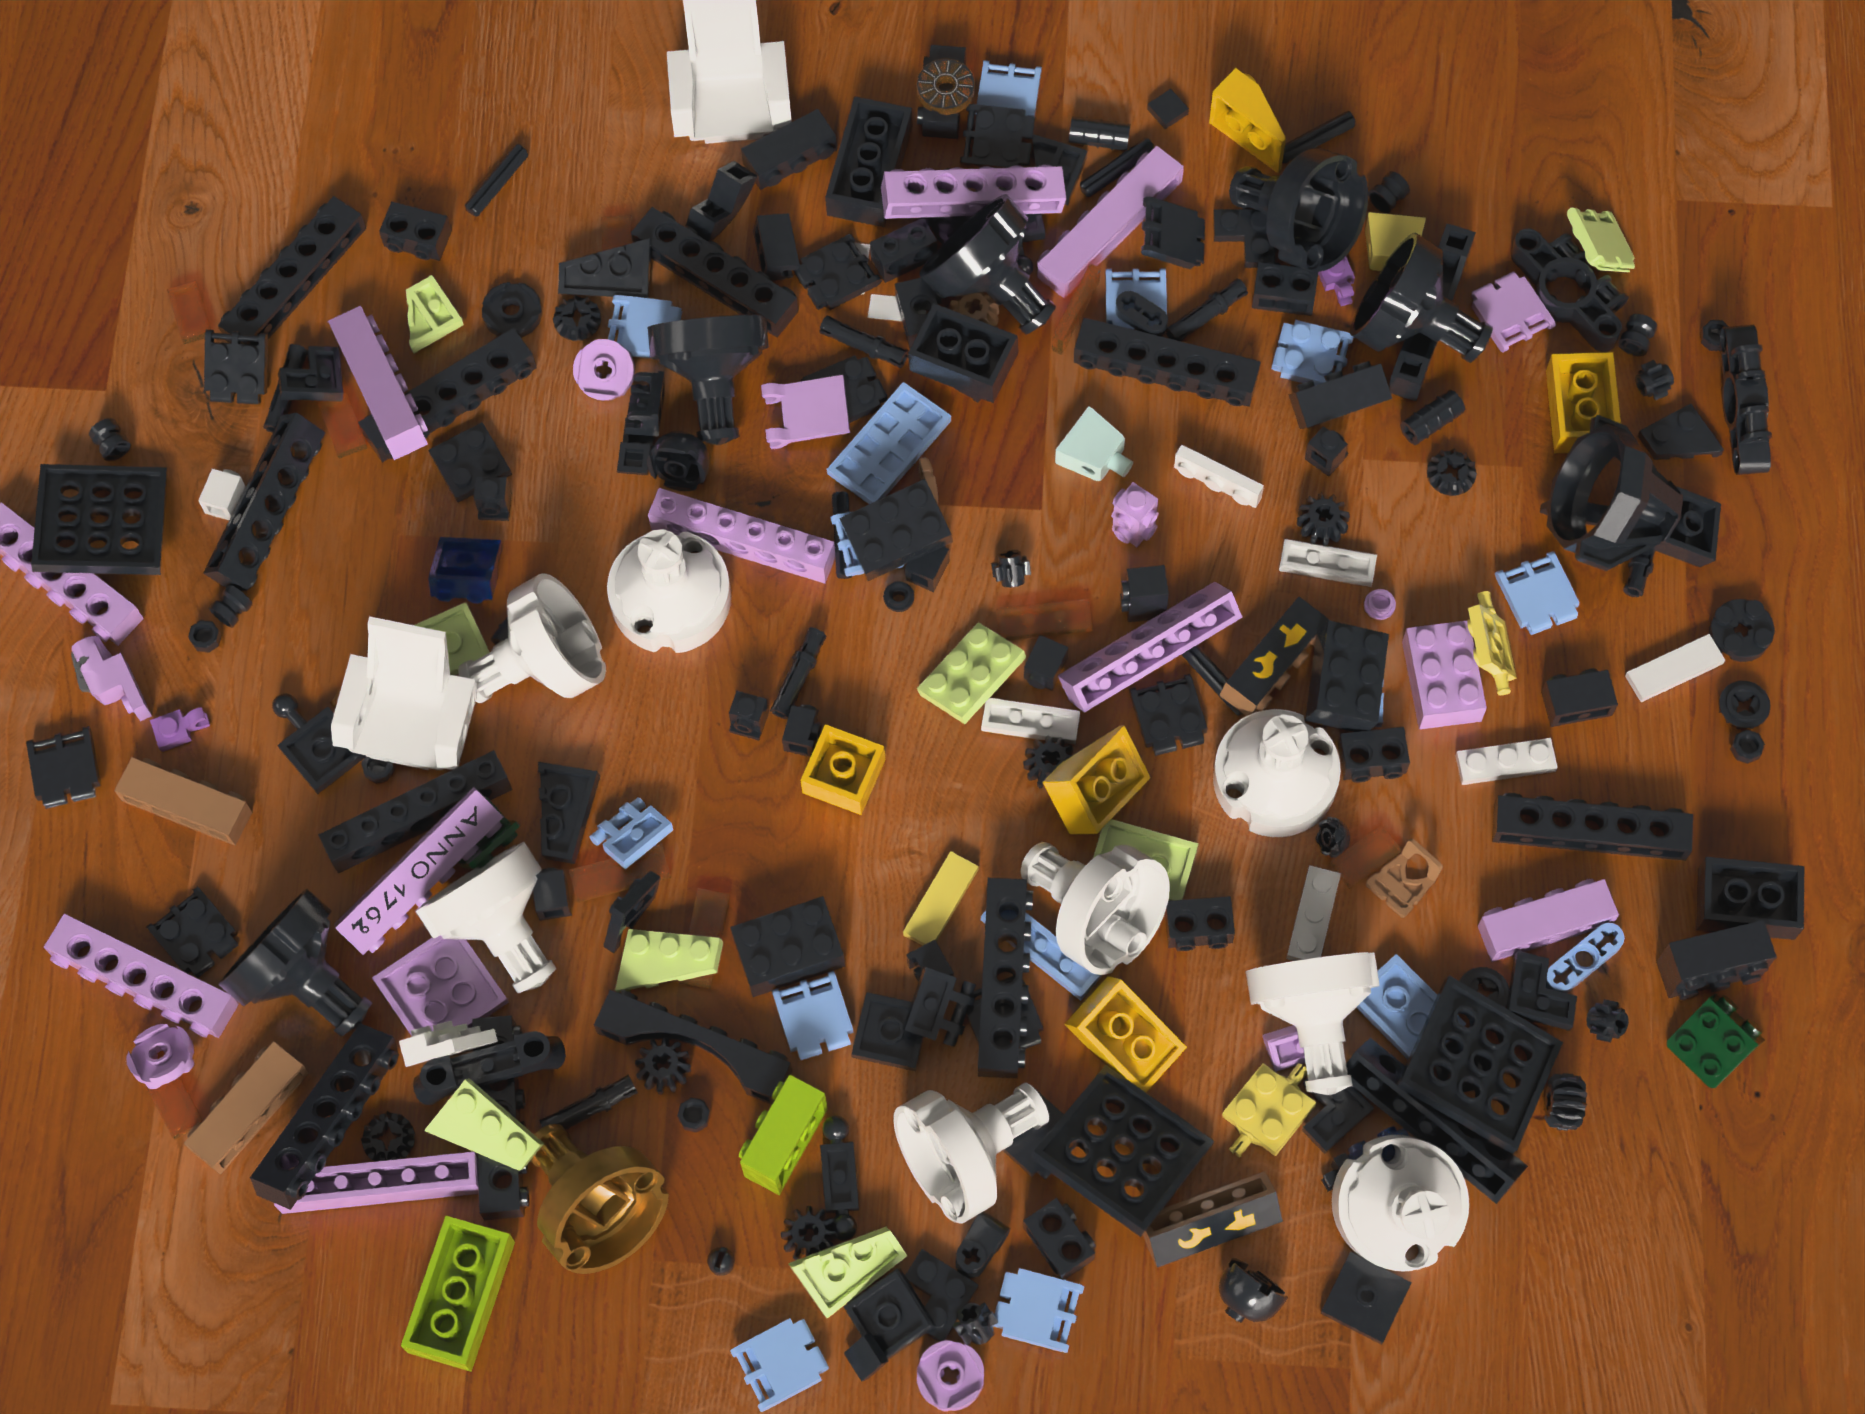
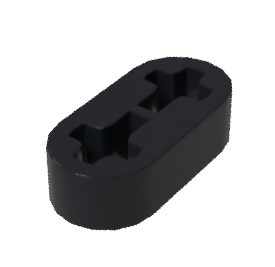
M1133 291L1122 292L1117 297L1115 312L1119 319L1137 331L1162 336L1165 333L1168 316L1163 309ZM1134 303V309L1124 310V304ZM1156 318L1159 319V325H1148L1149 320L1154 321Z

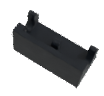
M789 213L757 216L753 234L761 272L768 275L772 281L794 277L792 270L799 269L800 263Z
M658 371V373L638 372L634 374V380L646 381L648 384L631 385L625 434L659 436L665 396L664 371Z

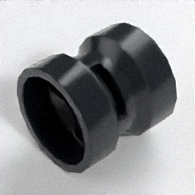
M1390 171L1382 178L1381 185H1375L1368 192L1371 203L1379 211L1389 213L1396 207V201L1403 200L1410 193V187L1400 174Z
M1632 314L1629 316L1625 326L1627 331L1622 333L1618 345L1624 352L1630 355L1644 356L1647 354L1650 346L1649 339L1654 337L1658 326L1648 316Z
M112 418L97 422L89 431L90 438L94 444L100 446L99 452L106 461H114L123 457L131 447L126 436L120 434L121 428L118 423Z
M229 584L223 590L222 601H214L208 609L223 624L233 628L239 621L238 614L247 612L253 603L243 592Z

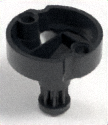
M1321 148L1307 150L1295 157L1280 176H1268L1262 174L1257 168L1244 166L1234 175L1229 189L1232 204L1243 209L1253 208L1259 210L1267 216L1268 240L1270 246L1279 250L1278 257L1280 260L1313 272H1321L1334 267L1350 252L1361 233L1368 207L1367 180L1365 175L1357 173V161L1349 156Z
M1007 194L992 200L965 221L939 246L940 248L927 260L919 273L920 277L941 299L948 296L956 297L980 292L988 293L998 305H1003L1020 323L1018 328L1025 335L1045 325L1056 309V305L1050 299L1045 300L1028 281L1030 276L1017 262L1028 217Z
M1412 233L1394 250L1381 272L1371 283L1353 318L1350 335L1379 352L1386 347L1393 346L1411 336L1422 333L1435 342L1440 340L1461 353L1462 359L1471 363L1486 349L1493 326L1486 322L1480 323L1459 310V305L1443 295V250L1419 234Z
M763 315L719 316L648 326L650 358L658 360L659 364L691 382L693 401H697L700 425V431L696 432V436L702 442L712 445H722L739 438V428H735L732 405V398L736 397L734 378L762 354V350L769 348L766 317Z
M308 889L301 892L271 922L218 983L242 1006L247 1005L250 1001L256 1004L294 995L308 1008L311 1006L333 1024L335 1026L333 1030L341 1037L357 1028L360 1023H363L367 1011L372 1004L365 996L361 998L339 978L340 974L326 962L325 953L330 921L327 918L332 910Z

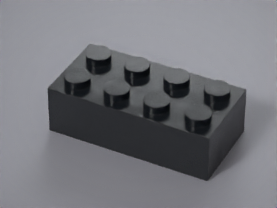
M854 96L825 196L827 216L885 227L887 219L884 218L881 193L884 172L901 169L913 128L912 108Z

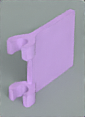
M843 375L790 384L766 383L761 385L762 397L765 398L766 404H775L780 401L782 403L784 429H766V439L770 443L771 449L782 448L792 442L850 433Z

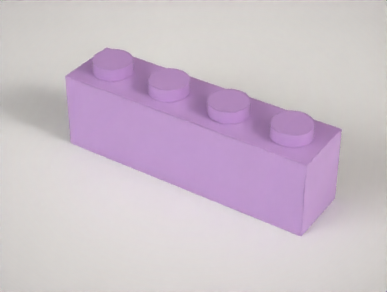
M1587 879L1576 884L1575 888L1564 891L1563 888H1558L1544 895L1545 898L1533 901V898H1526L1514 904L1515 907L1503 910L1502 907H1497L1485 912L1480 920L1478 929L1491 962L1513 956L1517 951L1526 952L1594 931L1604 923L1614 924L1619 913L1605 879L1594 882L1593 879Z

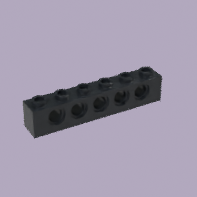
M335 196L328 203H324L318 209L317 215L311 222L299 230L294 241L281 250L277 260L270 267L262 271L259 280L252 288L247 289L241 295L240 301L235 307L222 316L218 324L221 333L232 334L233 331H240L241 335L259 336L260 333H267L269 339L366 230L362 215ZM329 230H334L333 232H331V233H329V234H324L325 232H327V231H329ZM308 252H314L313 254L306 256ZM290 273H295L291 277H286ZM270 295H276L271 299H266ZM257 316L254 320L247 321L250 317ZM241 341V344L259 345V342Z
M651 207L631 231L633 243L651 238V259L738 314L765 316L767 332L777 338L799 312L797 297L791 289L776 285L764 272H756L749 268L740 257H732L725 253L716 242H708L701 238L696 230L690 226L684 227L677 223L674 217L666 211L660 212ZM666 238H673L670 242L663 241ZM690 253H697L694 257L687 256ZM714 268H721V269H722V270H720V271H718V272H712V271H711V270L714 269ZM738 283L746 284L743 287H735ZM762 298L771 299L768 302H759Z
M1088 318L1083 319L1074 348V363L1079 364L1083 368H1097L1108 371L1114 376L1136 378L1145 384L1156 383L1167 386L1173 391L1180 392L1184 390L1196 393L1205 399L1216 398L1224 400L1233 406L1244 405L1250 407L1261 361ZM1111 348L1114 351L1107 353L1103 352L1101 349ZM1140 355L1143 358L1140 360H1134L1131 358V356ZM1168 362L1173 366L1163 367L1160 363ZM1190 370H1199V371H1201L1202 373L1199 374V375H1194V374L1190 373L1189 371H1190ZM1228 377L1232 381L1222 382L1219 378Z
M512 328L408 391L404 396L411 394L418 408L417 411L413 412L414 416L418 415L421 411L429 410L428 414L422 416L428 431L423 433L426 439L436 429L450 425L459 415L476 409L485 399L502 393L508 385L518 379L527 378L537 367L532 352L516 330ZM498 364H507L503 368H495ZM474 379H481L477 384H470ZM448 395H456L454 398L450 400H444V398ZM371 414L359 421L358 424L363 436L381 462L393 459L373 415Z
M298 413L281 415L203 574L225 588L230 584L240 591H247L254 585L261 562L268 557L271 550L269 546L274 536L283 527V518L286 511L294 504L297 497L295 493L300 483L309 474L308 467L311 460L322 447L321 440L325 434L322 429ZM291 446H293V448H294V450H295V456H294V457H293V455H292V453H291ZM279 472L282 475V483L278 479ZM266 498L269 501V509L265 505ZM253 524H254L255 527H256V535H255V536H254V534H253V532H252V525H253ZM240 551H241L242 554H243V562H242V563H241V561H240V559H239V552H240Z
M493 750L318 835L331 863L339 874L430 830L473 787L483 797L487 796L490 800L513 789Z
M1506 793L1503 796L1498 795L1494 804L1492 842L1686 861L1692 852L1693 814L1684 813L1683 810L1676 808L1657 811L1651 810V807L1645 805L1626 808L1619 807L1617 803L1613 802L1595 805L1587 804L1586 801L1581 799H1571L1563 802L1554 801V798L1549 796H1538L1532 799L1522 798V795L1517 793ZM1528 814L1532 816L1535 823H1525L1520 815ZM1560 817L1564 819L1567 826H1557L1552 818ZM1585 821H1595L1600 829L1592 830L1588 828ZM1617 824H1627L1632 832H1622ZM1650 827H1659L1664 832V836L1654 835Z
M988 878L978 1077L1018 1079V1068L1025 1069L1026 1049L1019 1048L1020 1036H1026L1027 1016H1021V1004L1028 1005L1029 985L1022 984L1023 973H1029L1030 953H1024V941H1031L1032 923L1025 921L1026 910H1032L1033 891L1027 890V879ZM1004 910H1013L1018 916L1013 920H1005L1000 914ZM1003 941H1012L1016 948L1010 952H1005L999 948V944ZM1002 972H1009L1013 974L1015 979L1010 983H1002L997 979V976ZM1005 1003L1009 1004L1013 1011L1008 1015H1000L995 1010L996 1007ZM1005 1035L1012 1040V1043L1007 1047H999L994 1043V1040L998 1036Z
M512 1015L472 1019V1026H480L481 1032L495 1029L498 1042L475 1048L473 1052L513 1041L514 1036L522 1034L521 1025H516ZM524 1075L507 1079L508 1085L501 1091L492 1090L493 1084L480 1087L526 1127L525 1121H520V1109H525L524 1089H519L518 1077H523ZM477 1153L479 1210L484 1221L524 1217V1207L530 1204L528 1186L523 1187V1174H528V1164L519 1171ZM501 1176H511L512 1182L507 1188L499 1189L496 1187L497 1180Z
M361 1023L358 1025L250 1176L257 1196L289 1210L292 1209L297 1200L304 1197L308 1184L316 1173L322 1171L327 1157L334 1147L341 1144L350 1124L360 1117L364 1104L371 1095L378 1091L388 1070L395 1067L399 1053L393 1036Z
M1369 1038L1358 1048L1346 1063L1347 1074L1351 1075L1353 1087L1415 1138L1428 1142L1445 1152L1458 1166L1463 1177L1496 1204L1511 1189L1528 1167L1514 1154L1509 1153L1397 1087L1396 1085L1405 1065L1372 1038Z

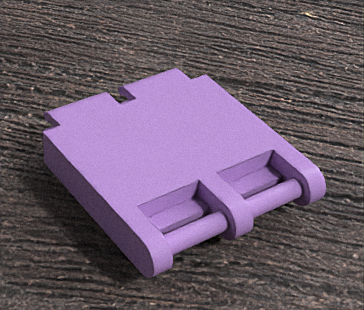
M1514 271L1495 280L1496 283L1494 285L1496 289L1489 283L1472 292L1473 302L1471 308L1481 323L1486 322L1493 326L1491 338L1502 353L1509 350L1510 345L1522 339L1527 341L1532 338L1533 334L1545 328L1551 329L1556 326L1553 317L1525 276L1519 278Z

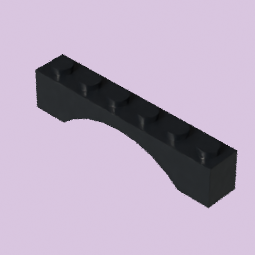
M1447 223L1438 247L1443 250V295L1453 301L1476 232ZM1422 333L1405 339L1389 383L1391 394L1417 401L1438 342L1433 341Z
M612 990L609 991L594 1023L596 1032L599 1035L627 1046L642 1041H650L651 1039L663 1040L664 1037L669 1038V1040L698 1046L713 1054L727 1065L738 1078L747 1095L769 1104H773L775 1101L772 1099V1095L779 1082L785 1083L788 1076L792 1073L791 1062H788V1057L782 1053L770 1050L769 1054L757 1049L758 1045L750 1040L740 1038L739 1041L727 1037L728 1033L720 1028L710 1026L707 1029L697 1025L698 1021L688 1015L680 1014L677 1017L667 1013L668 1009L658 1003L650 1002L647 1005L637 1001L638 997L631 992L620 990L619 993Z

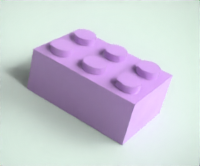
M1467 621L1406 628L1402 645L1419 729L1482 722L1487 706L1479 667L1473 655V650L1475 649L1473 637L1469 632Z

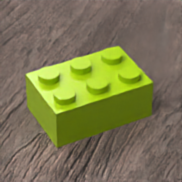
M792 1075L788 1076L785 1083L779 1082L773 1092L772 1099L775 1101L769 1112L764 1110L755 1125V1128L758 1129L752 1141L750 1139L745 1141L739 1152V1157L742 1158L740 1164L744 1176L777 1195L781 1194L828 1110L824 1092Z

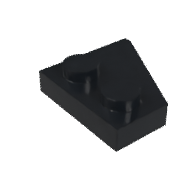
M1033 135L1032 146L1035 166H1062L1066 192L1064 205L1068 206L1086 162L1088 151Z
M1692 404L1645 427L1638 433V438L1654 460H1667L1672 457L1687 459L1703 454H1712V457H1719L1724 451Z
M650 870L642 879L637 878L631 884L628 893L623 898L618 897L613 902L609 913L612 915L603 947L612 953L617 951L620 947L619 942L622 931L626 927L633 929L641 915L656 897L661 879L659 875Z

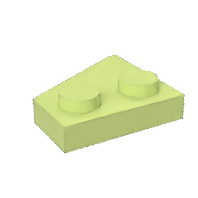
M432 275L406 289L408 324L410 328L409 344L413 353L418 352L464 325L462 318Z

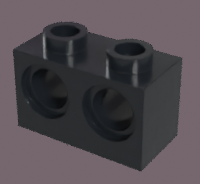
M392 201L379 230L382 242L389 250L397 253L404 251L414 254L423 260L434 259L438 261L441 260L452 232L448 216ZM406 228L401 232H396L398 229ZM427 236H433L430 239H424Z
M921 218L871 241V261L884 283L923 266L937 252V240L925 219Z
M1258 262L1252 308L1312 316L1318 272L1309 271L1297 266H1285L1277 262ZM1271 282L1274 283L1276 286L1269 287L1265 285V283ZM1301 286L1304 287L1306 290L1300 291L1295 289L1294 287Z
M1404 727L1340 734L1337 746L1343 780L1352 779L1353 782L1360 783L1370 780L1371 777L1384 776L1385 779H1395L1407 773L1410 759ZM1386 750L1393 751L1398 758L1387 759L1382 752ZM1360 754L1366 761L1357 763L1350 756Z
M1231 896L1168 901L1165 911L1168 948H1176L1177 951H1190L1195 949V946L1208 945L1211 949H1220L1233 943L1235 929ZM1211 919H1219L1223 922L1224 927L1215 930L1207 922ZM1185 921L1192 926V929L1188 932H1181L1175 927V924Z
M1055 1198L1023 1220V1228L1058 1279L1066 1280L1095 1259L1093 1249L1096 1248V1244L1087 1231L1082 1233L1079 1231L1074 1223L1077 1218L1067 1203L1061 1205L1058 1199ZM1047 1218L1058 1219L1062 1225L1060 1229L1054 1232L1047 1231L1042 1224ZM1067 1245H1074L1079 1248L1081 1254L1076 1259H1067L1062 1254V1249Z

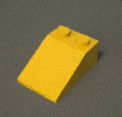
M1235 68L1213 91L1209 123L1278 173L1282 167L1286 137L1259 84L1256 83L1251 75L1244 74Z
M1122 725L1062 762L1043 781V784L1069 834H1098L1151 777L1125 726Z
M1109 976L1064 1023L1105 1064L1145 1093L1187 1048L1121 979Z

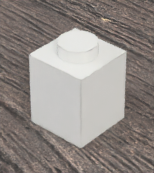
M212 469L198 501L205 514L230 520L246 486L238 473L228 469H224L223 472Z

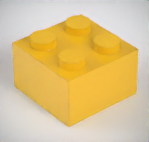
M825 724L801 778L802 793L862 815L886 760L885 747Z

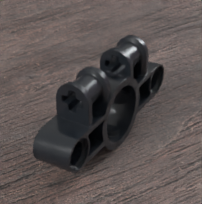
M1530 228L1520 230L1515 237L1511 250V259L1536 286V294L1554 321L1570 322L1595 350L1600 352L1612 350L1617 343L1622 329L1621 321L1614 313L1626 304L1629 296L1626 293L1622 294L1612 284V278L1609 275H1605L1599 280L1596 279L1593 270L1585 263V251H1582L1572 241L1570 233L1561 235L1549 244L1536 230ZM1521 246H1528V247H1530L1531 249H1530V250H1527V249H1524V248L1521 247ZM1558 277L1573 279L1581 289H1584L1586 297L1584 295L1581 296L1575 303L1558 301L1554 295L1549 294L1546 289V283L1548 281L1553 282ZM1600 331H1607L1611 335H1604Z
M1755 325L1722 327L1720 330V348L1724 376L1722 405L1724 418L1730 432L1733 468L1736 475L1768 473L1771 467L1769 439L1772 438V432L1768 431V388L1765 371L1761 368L1760 353L1763 351L1762 345L1758 344Z

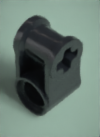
M984 1211L978 1214L956 1252L955 1266L957 1271L969 1279L979 1277L994 1254L999 1251L1005 1242L1011 1228ZM972 1255L977 1257L976 1262L972 1261L969 1265L965 1264V1257L970 1258Z

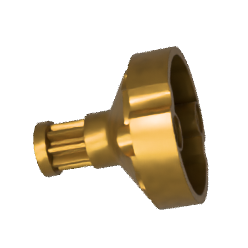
M550 1124L539 1129L534 1135L544 1144L533 1156L531 1162L543 1169L548 1175L549 1183L552 1185L543 1200L537 1219V1227L544 1234L542 1243L565 1269L579 1274L606 1270L627 1259L651 1237L665 1214L669 1195L661 1186L665 1178L645 1155L635 1148L615 1146L587 1155L584 1151L576 1148L571 1142L570 1134L562 1125Z

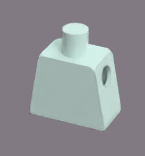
M1089 406L1056 449V464L1096 481H1101L1110 469L1125 477L1133 465V461L1122 455L1125 437Z

